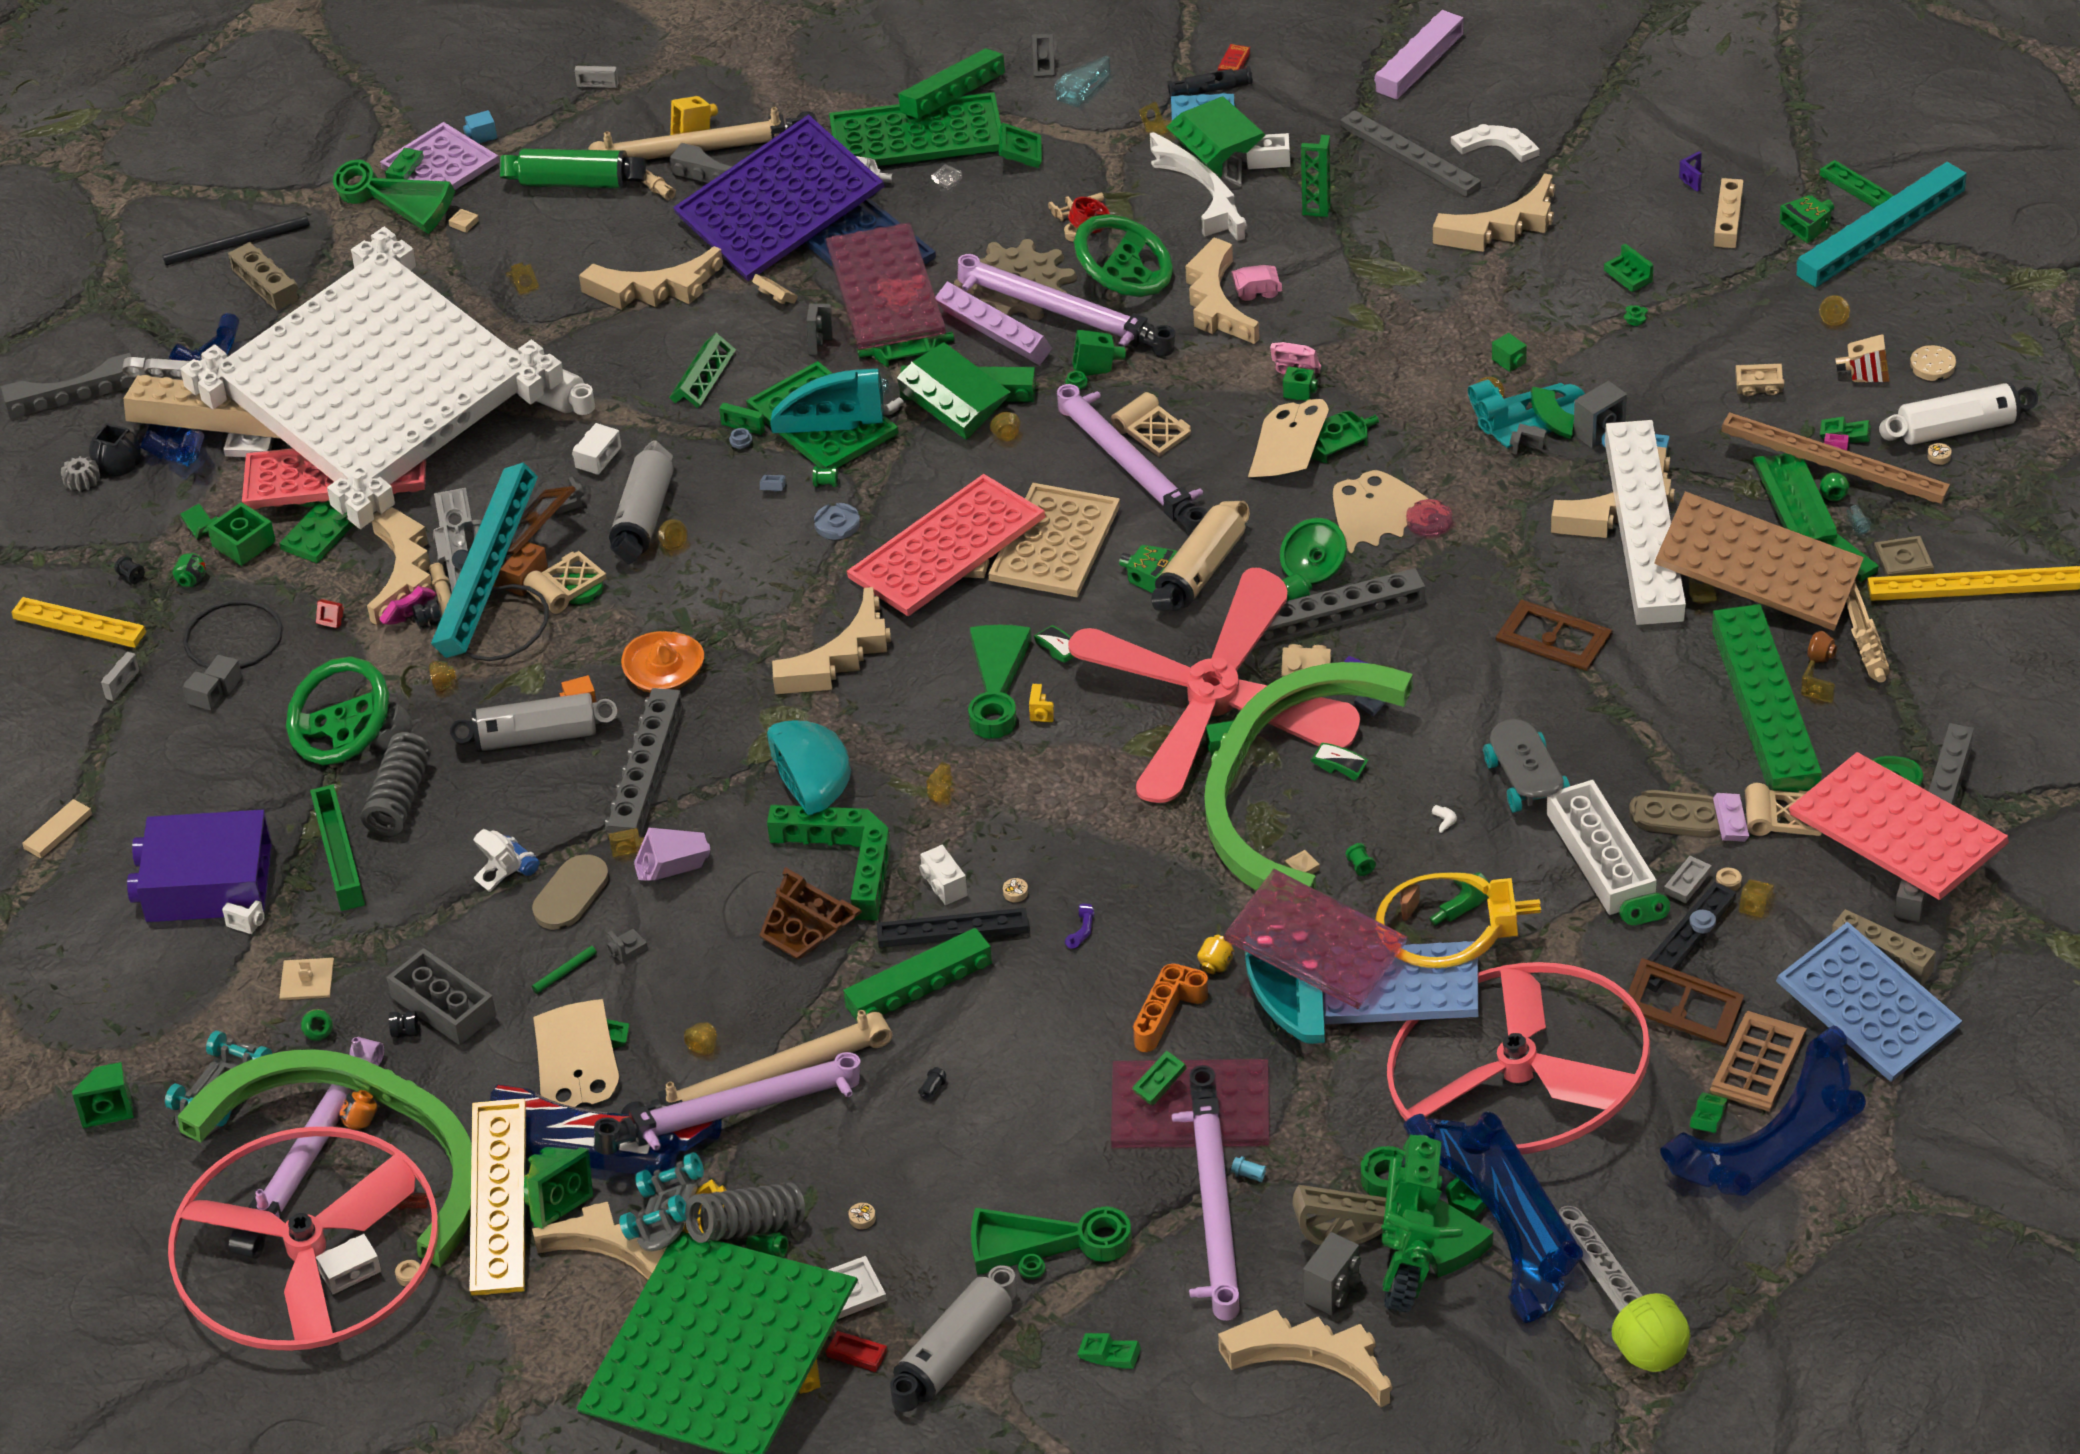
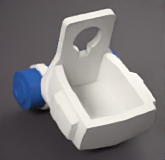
M483 829L473 839L489 859L488 863L479 871L474 879L489 892L506 876L515 871L530 876L539 868L540 862L534 853L524 849L514 837L511 838L492 830L490 832ZM497 868L495 879L485 882L484 876L486 873Z

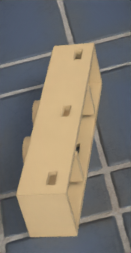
M1721 179L1714 247L1736 248L1743 194V180Z

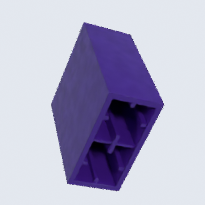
M264 810L147 817L144 837H135L132 844L133 861L135 866L140 868L139 873L128 874L127 891L130 903L141 902L146 922L224 917L222 909L227 902L249 909L257 900L261 902L264 912L272 850V840Z

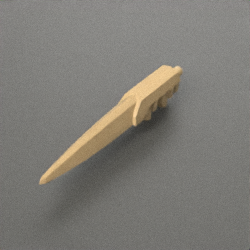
M1854 581L1846 601L1854 627L1851 631L1857 641L1869 676L1878 682H1884L1886 676L1890 674V669L1873 619H1869Z

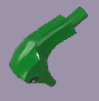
M1480 872L1473 873V875L1479 876L1485 879L1487 882H1489L1487 878ZM1453 880L1462 890L1454 899L1440 905V911L1429 918L1430 922L1434 926L1445 919L1451 922L1465 912L1481 905L1486 901L1488 895L1468 883Z

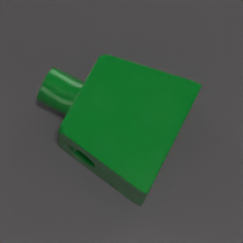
M1077 330L1072 359L1074 371L1083 372L1085 376L1109 373L1113 360H1125V347H1114L1112 335Z

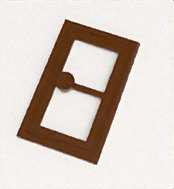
M1521 599L1496 635L1495 640L1587 671L1611 636L1613 630ZM1528 612L1559 622L1552 632H1546L1542 635V642L1514 633ZM1564 624L1594 634L1581 655L1551 646L1556 643V635Z
M1641 958L1628 994L1639 1006L1645 1018L1724 1047L1744 997L1743 994L1644 958ZM1650 975L1685 987L1679 1006L1673 1007L1671 1013L1640 1002ZM1690 990L1726 1002L1716 1030L1685 1019L1687 1012L1684 1006ZM1624 1002L1622 1009L1633 1013L1631 1008Z

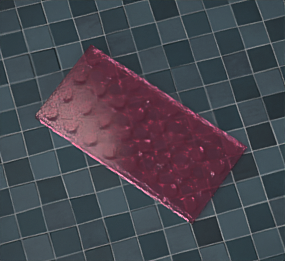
M910 223L884 228L879 227L873 230L858 231L826 238L827 249L859 350L946 334L945 325Z

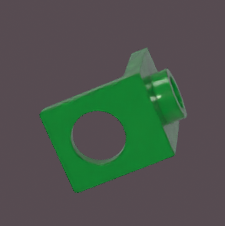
M200 504L180 514V517L196 540L207 535V526L218 519L217 516L210 519Z

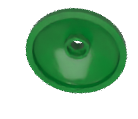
M1324 518L1304 520L1294 526L1285 536L1280 548L1281 566L1288 576L1297 573L1303 578H1308L1311 585L1322 583L1334 576L1343 565L1347 554L1346 537L1343 531L1330 520Z

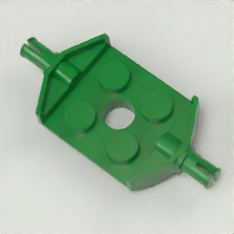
M919 323L881 330L874 333L870 347L857 349L858 357L874 356L884 366L889 367L888 360L927 353L943 342L954 341L953 331L940 334L930 323Z
M1343 411L1326 418L1311 458L1327 463V455L1364 440V445L1367 446V429L1375 424H1379L1378 417L1373 415L1364 419L1352 411Z

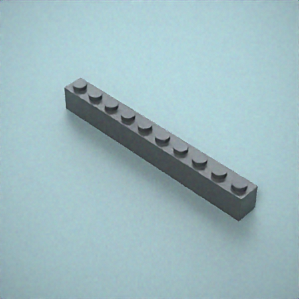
M1949 723L1929 792L1955 805L1972 749L1974 728ZM1902 879L1896 897L1894 917L1920 922L1928 893Z

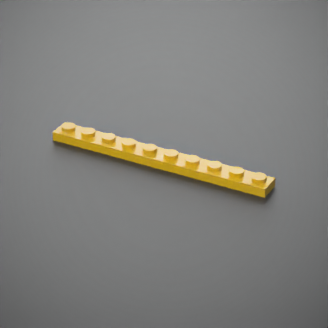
M2080 566L1869 577L1867 586L1871 601L2079 590Z

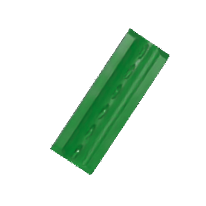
M1788 453L1753 458L1754 465L1783 528L1816 540L1837 538L1836 526L1803 458H1797Z

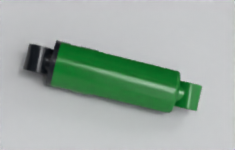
M521 149L519 156H500V178L518 179L522 186L626 188L627 181H645L646 159L628 157L626 150Z

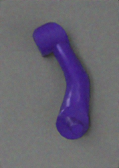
M1091 904L1079 905V918H1083V925L1076 933L1066 937L1065 944L1068 948L1078 947L1090 935L1092 918H1094V910Z

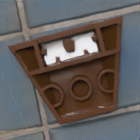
M785 867L782 873L784 877L780 888L777 887L775 892L777 896L772 908H769L759 936L799 960L815 950L827 938L862 913V911L843 899L839 901L807 883L804 877Z

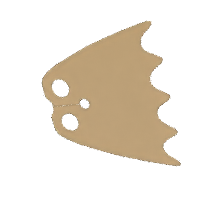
M1378 470L1363 473L1360 478L1355 480L1347 479L1341 481L1333 488V501L1337 521L1346 537L1347 548L1350 553H1353L1355 545L1362 541L1378 546L1381 535L1385 533L1402 537L1404 528L1410 524L1427 528L1428 518L1432 515L1450 517L1449 514L1414 488ZM1377 476L1381 478L1382 483L1378 486H1371L1367 480L1370 477ZM1354 486L1356 493L1345 495L1342 493V488ZM1372 493L1374 497L1367 498L1366 494Z

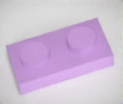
M1716 793L1713 801L1722 840L1746 841L1749 833L1740 794Z

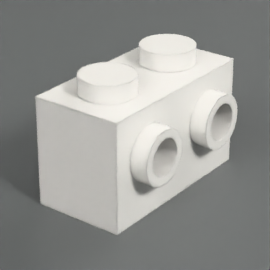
M1289 133L1269 134L1263 137L1247 152L1248 169L1290 167Z
M595 423L586 432L584 438L573 448L572 455L575 467L599 475L621 448L619 430Z
M943 845L920 854V872L923 878L929 882L934 893L940 897L945 905L967 896L966 876Z
M365 1234L352 1238L346 1243L326 1250L316 1256L320 1274L332 1294L381 1272L378 1256Z

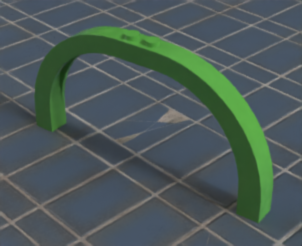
M1339 662L1312 666L1295 671L1274 681L1259 691L1242 708L1228 733L1223 734L1219 751H1215L1212 756V765L1205 785L1206 822L1211 842L1223 863L1242 882L1268 897L1305 909L1308 908L1316 892V875L1283 866L1263 857L1243 841L1228 817L1226 801L1229 789L1257 734L1270 720L1281 712L1301 702L1333 695L1364 696L1405 707L1413 690V675L1411 673L1360 662Z
M292 1050L261 1056L244 1062L218 1076L205 1086L178 1115L179 1131L201 1143L214 1127L237 1105L254 1095L275 1087L295 1083L317 1082L340 1085L356 1091L365 1090L372 1094L373 1099L412 1118L429 1130L440 1142L450 1160L453 1170L452 1184L448 1197L438 1213V1239L432 1264L439 1268L462 1240L471 1223L472 1144L463 1125L444 1103L429 1092L418 1087L414 1082L404 1080L395 1075L391 1070L383 1069L361 1058L324 1050ZM432 1222L417 1240L418 1257L422 1259L426 1255L430 1242Z

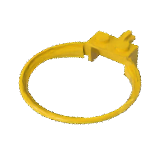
M1468 873L1427 874L1400 884L1383 899L1376 913L1375 927L1382 945L1396 958L1411 965L1425 968L1453 967L1481 956L1498 938L1518 936L1517 915L1541 913L1540 899L1515 902L1511 878L1492 880L1489 883L1479 876ZM1434 879H1450L1468 883L1478 888L1490 898L1487 901L1491 926H1488L1472 945L1457 954L1445 957H1426L1410 953L1399 947L1390 938L1384 924L1386 911L1393 901V897L1398 892L1413 884Z

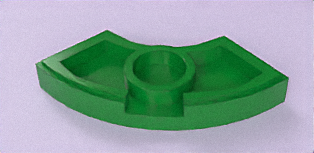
M1532 387L1531 403L1535 414L1540 417L1549 430L1570 439L1574 415L1565 412L1558 405L1555 399V391Z

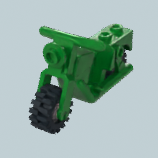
M1410 1135L1403 1146V1150H1405L1404 1158L1402 1160L1395 1158L1390 1160L1384 1224L1381 1226L1383 1229V1245L1387 1248L1399 1250L1394 1253L1383 1280L1382 1286L1383 1291H1385L1384 1295H1386L1384 1306L1387 1309L1405 1313L1411 1310L1414 1298H1418L1429 1271V1260L1432 1259L1433 1255L1430 1249L1434 1239L1458 1238L1463 1235V1229L1458 1226H1434V1217L1430 1214V1210L1434 1211L1441 1194L1442 1176L1438 1175L1441 1141L1431 1139L1426 1135Z

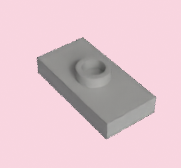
M575 67L577 87L618 88L619 81L616 67Z

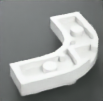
M1482 124L1451 137V144L1462 155L1484 146H1499L1510 151L1522 163L1539 156L1540 149L1516 128Z

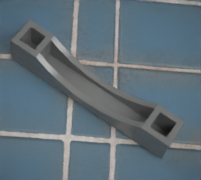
M681 143L670 157L672 174L707 183L732 167L710 158L700 147Z
M127 353L108 358L93 371L67 381L57 383L19 381L0 386L9 418L12 419L130 388L136 378L123 374L122 368L124 359L131 357V354Z

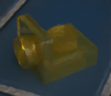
M941 762L927 779L928 797L946 805L951 802L950 786L953 779L949 764Z
M637 828L608 834L613 857L632 853L638 854L644 837H639Z
M1750 879L1742 889L1739 912L1763 917L1766 903L1773 895L1774 885Z

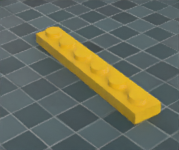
M25 597L21 598L11 612L13 619L133 648L138 645L146 633L145 626Z

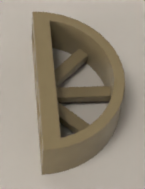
M1298 1185L1294 1192L1293 1209L1300 1229L1308 1240L1321 1246L1330 1232L1356 1244L1371 1240L1383 1233L1381 1226L1384 1224L1386 1198L1304 1185ZM1307 1214H1316V1216L1309 1218ZM1336 1218L1333 1223H1326V1221Z

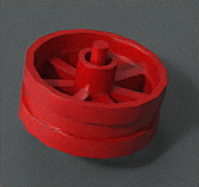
M1078 197L1073 201L1068 218L1073 226L1078 228L1079 225L1090 217L1110 213L1108 208L1100 201L1091 197ZM1104 228L1096 229L1092 233H1100Z

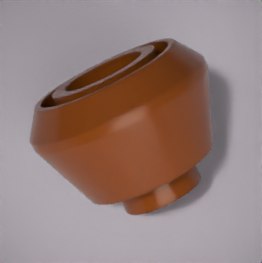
M1824 631L1816 632L1808 646L1807 656L1813 663L1828 662L1830 658L1833 659L1837 652L1835 640Z

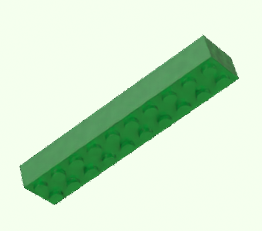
M1761 605L1714 610L1712 632L1766 785L1769 790L1798 793L1799 790H1811L1821 782L1822 771Z

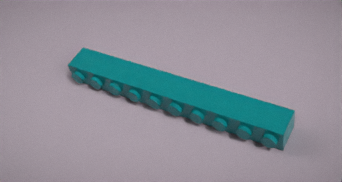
M1949 162L1935 168L1926 176L1921 177L1889 200L1876 206L1869 213L1861 216L1852 224L1847 225L1835 235H1832L1821 244L1816 245L1813 249L1801 255L1797 260L1796 276L1815 288L1965 191L1967 173Z
M524 462L504 468L432 639L431 645L445 658L467 651L538 476Z

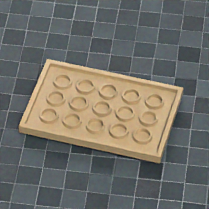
M1032 483L1025 499L1043 509L1046 518L999 551L989 571V581L1078 597L1120 507V499Z

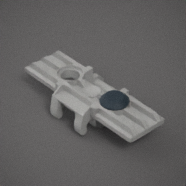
M466 488L434 493L440 527L434 529L433 540L437 547V562L440 565H444V561H446L451 592H453L469 553L465 532L473 530L475 539L482 520L471 519ZM458 515L462 520L459 524L452 525L449 523L450 517Z

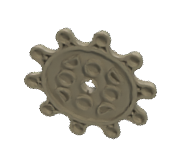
M1031 239L1023 240L1017 248L1011 247L1008 249H1004L997 242H991L986 249L987 256L979 259L982 263L1064 293L1067 292L1059 287L1077 280V275L1073 269L1056 267L1064 260L1061 250L1053 249L1046 253L1035 252L1036 246ZM956 279L953 285L963 290L962 286L964 284ZM974 284L965 291L1009 317L1018 312L1025 313L1031 320H1040L1044 316L1041 307L978 284Z

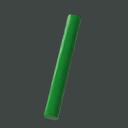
M593 946L588 947L533 984V991L536 994L540 993L596 955V949Z

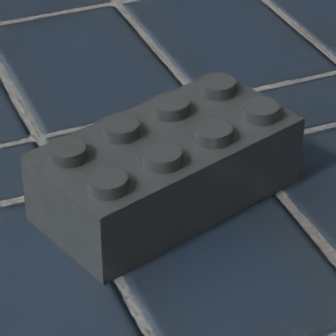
M424 948L386 977L391 998L410 1011L416 1010L418 1017L458 1045L464 1043L497 1016L491 994Z

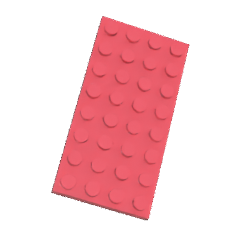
M293 448L246 453L242 503L252 509H259L269 506L281 507L287 504L301 505L315 501L326 502L329 501L327 487L334 483V481ZM426 459L390 484L393 494L425 490Z
M983 474L847 570V575L849 579L863 588L873 587L874 595L879 596L886 603L905 615L910 616L1046 518L1045 511Z
M1858 752L1789 807L1790 815L1938 900L1945 897L2009 843L2008 835Z

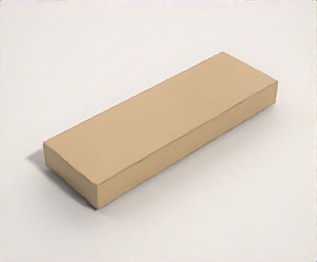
M73 799L22 843L24 849L42 859L92 815L91 808Z

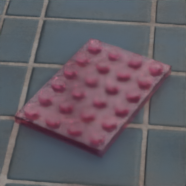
M1273 869L1225 932L1224 940L1359 1009L1406 944L1407 936Z
M1268 1059L1180 1060L1186 1065L1187 1069L1154 1106H1151L1135 1094L1132 1087L1157 1060L1113 1061L1111 1148L1196 1146L1193 1121L1173 1122L1172 1114L1192 1111L1189 1075L1191 1070L1199 1065H1207L1215 1072L1222 1145H1269Z

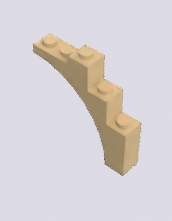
M1544 174L1539 184L1529 194L1506 207L1490 212L1468 215L1438 213L1433 225V244L1484 252L1487 243H1491V239L1515 242L1517 235L1522 233V229L1545 233L1548 225H1552L1554 212H1550V197H1553L1555 193L1552 175Z
M1214 237L1185 266L1186 283L1192 285L1189 288L1190 305L1196 307L1193 310L1194 327L1211 334L1218 329L1255 344L1259 340V322L1233 307L1226 299L1220 287L1224 272L1233 262L1232 244Z
M714 246L703 255L684 264L646 272L618 271L592 264L579 275L581 291L620 310L635 298L656 307L669 295L690 304L703 293L702 284L723 266L722 253L720 248Z
M1657 447L1669 507V503H1674L1675 489H1671V479H1668V473H1665L1670 468V457H1666L1667 448ZM1613 492L1591 499L1554 500L1551 516V533L1607 538L1608 529H1613V523H1619Z
M390 507L382 514L378 511L373 514L372 526L374 533L388 544L396 557L394 571L387 585L367 605L370 621L376 626L382 623L379 618L391 601L407 597L417 586L433 590L431 576L426 573L430 567L428 551L423 548L428 544L425 526L393 507Z
M873 587L864 588L863 601L858 614L838 637L809 653L793 658L772 661L775 694L832 690V680H836V673L860 671L859 661H864L863 654L887 652V642H891L890 628H885V620L880 619V612H875L880 610L879 596L874 597Z
M608 1202L582 1208V1217L550 1224L543 1229H532L537 1253L555 1250L599 1252L617 1258L634 1267L647 1280H649L667 1248L665 1247L658 1251H645L639 1246L638 1238L626 1239L621 1231L620 1224L614 1225Z
M1274 1310L1218 1334L1219 1351L1231 1370L1252 1363L1271 1360H1295L1313 1363L1335 1370L1353 1380L1370 1394L1379 1407L1390 1404L1391 1382L1386 1375L1383 1376L1379 1371L1378 1363L1374 1357L1375 1340L1370 1332L1366 1333L1361 1324L1333 1335L1328 1325L1324 1326L1319 1317L1291 1328L1289 1321L1286 1318H1282L1277 1310Z

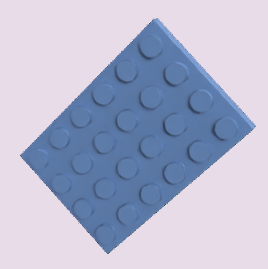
M1848 922L1779 974L1776 980L1778 984L1890 1082L1957 1030L1962 1023L1959 1017Z
M1475 941L1398 946L1420 956L1445 957L1465 950ZM1384 946L1325 949L1324 1024L1478 1017V957L1458 966L1425 968L1411 965L1396 958Z

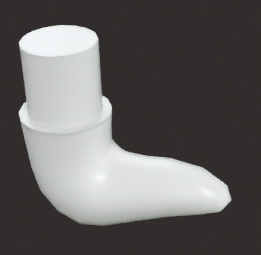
M898 397L889 404L884 405L883 415H891L898 411L904 404L903 400Z
M1435 805L1432 809V814L1444 819L1439 827L1440 833H1443L1457 820L1455 812L1449 808Z

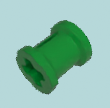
M814 466L813 486L818 487L819 484H828L837 487L838 468L819 469L818 466Z
M1362 843L1350 846L1345 853L1347 860L1354 864V870L1359 876L1370 874L1376 867V862L1368 856L1366 847Z

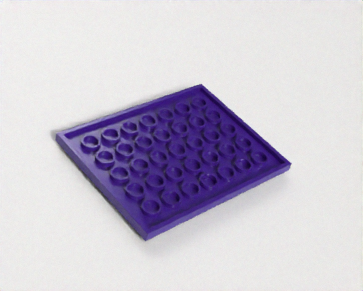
M807 115L673 208L675 213L711 247L720 248L722 257L747 281H750L754 278L755 274L758 275L885 186L884 182L810 115Z

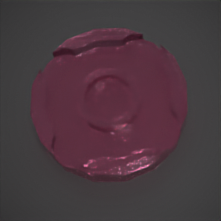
M1432 499L1420 500L1414 503L1413 507L1407 509L1406 523L1408 528L1416 534L1430 537L1437 536L1446 532L1451 527L1453 514L1450 507L1442 505L1441 501Z

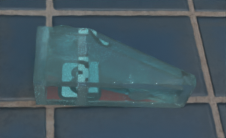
M1101 57L1066 72L1055 83L1056 100L1078 107L1110 74V57Z

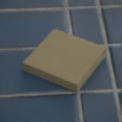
M1921 536L1874 543V550L1886 577L1933 573L1934 566Z

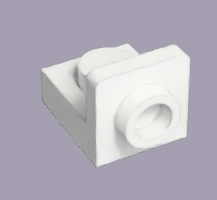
M257 900L249 909L228 902L222 909L227 927L252 934L264 921L262 904Z

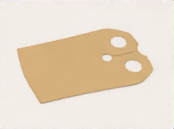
M1323 399L1307 400L1302 404H1295L1293 402L1279 405L1264 419L1248 477L1274 476L1307 469L1317 438L1329 411L1326 402ZM1308 407H1318V410L1314 414H1305V410ZM1283 410L1290 411L1289 416L1286 418H1276L1279 412ZM1292 422H1297L1295 427H1289Z
M603 999L566 1005L533 1017L538 1051L541 1098L552 1104L566 1107L553 1109L556 1112L575 1109L582 1101L594 1104L609 1099L617 1086L619 1073L609 1035ZM582 1070L583 1074L581 1077L576 1078L573 1075L574 1072ZM597 1079L603 1080L606 1083L605 1089L600 1093H593L590 1090L591 1083ZM562 1088H567L571 1090L572 1095L568 1101L559 1102L556 1099V1093Z

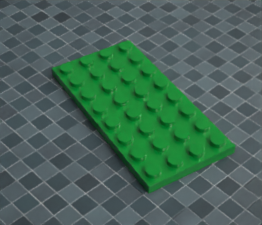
M995 92L960 96L918 119L900 113L899 104L829 113L832 136L853 155L874 159L877 166L999 151V128L1001 121Z

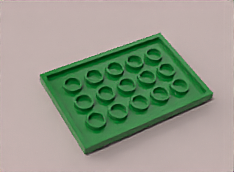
M817 361L746 400L747 407L751 410L762 412L764 422L771 427L772 411L784 398L801 386L833 373ZM883 415V423L863 424L860 421L859 426L851 430L778 434L820 469H832L833 467L838 468L894 437L899 434L898 426Z

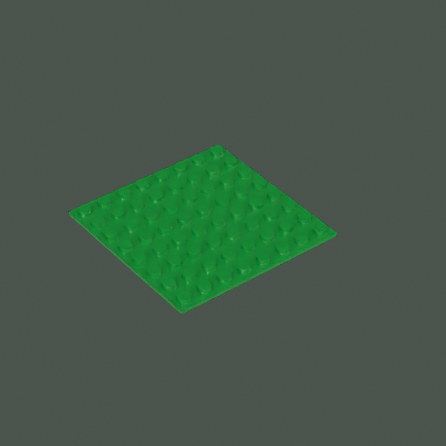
M681 1232L679 1237L665 1249L576 1410L580 1413L723 1454H766L858 1279L854 1276L720 1241L709 1240V1242L699 1243L689 1233Z

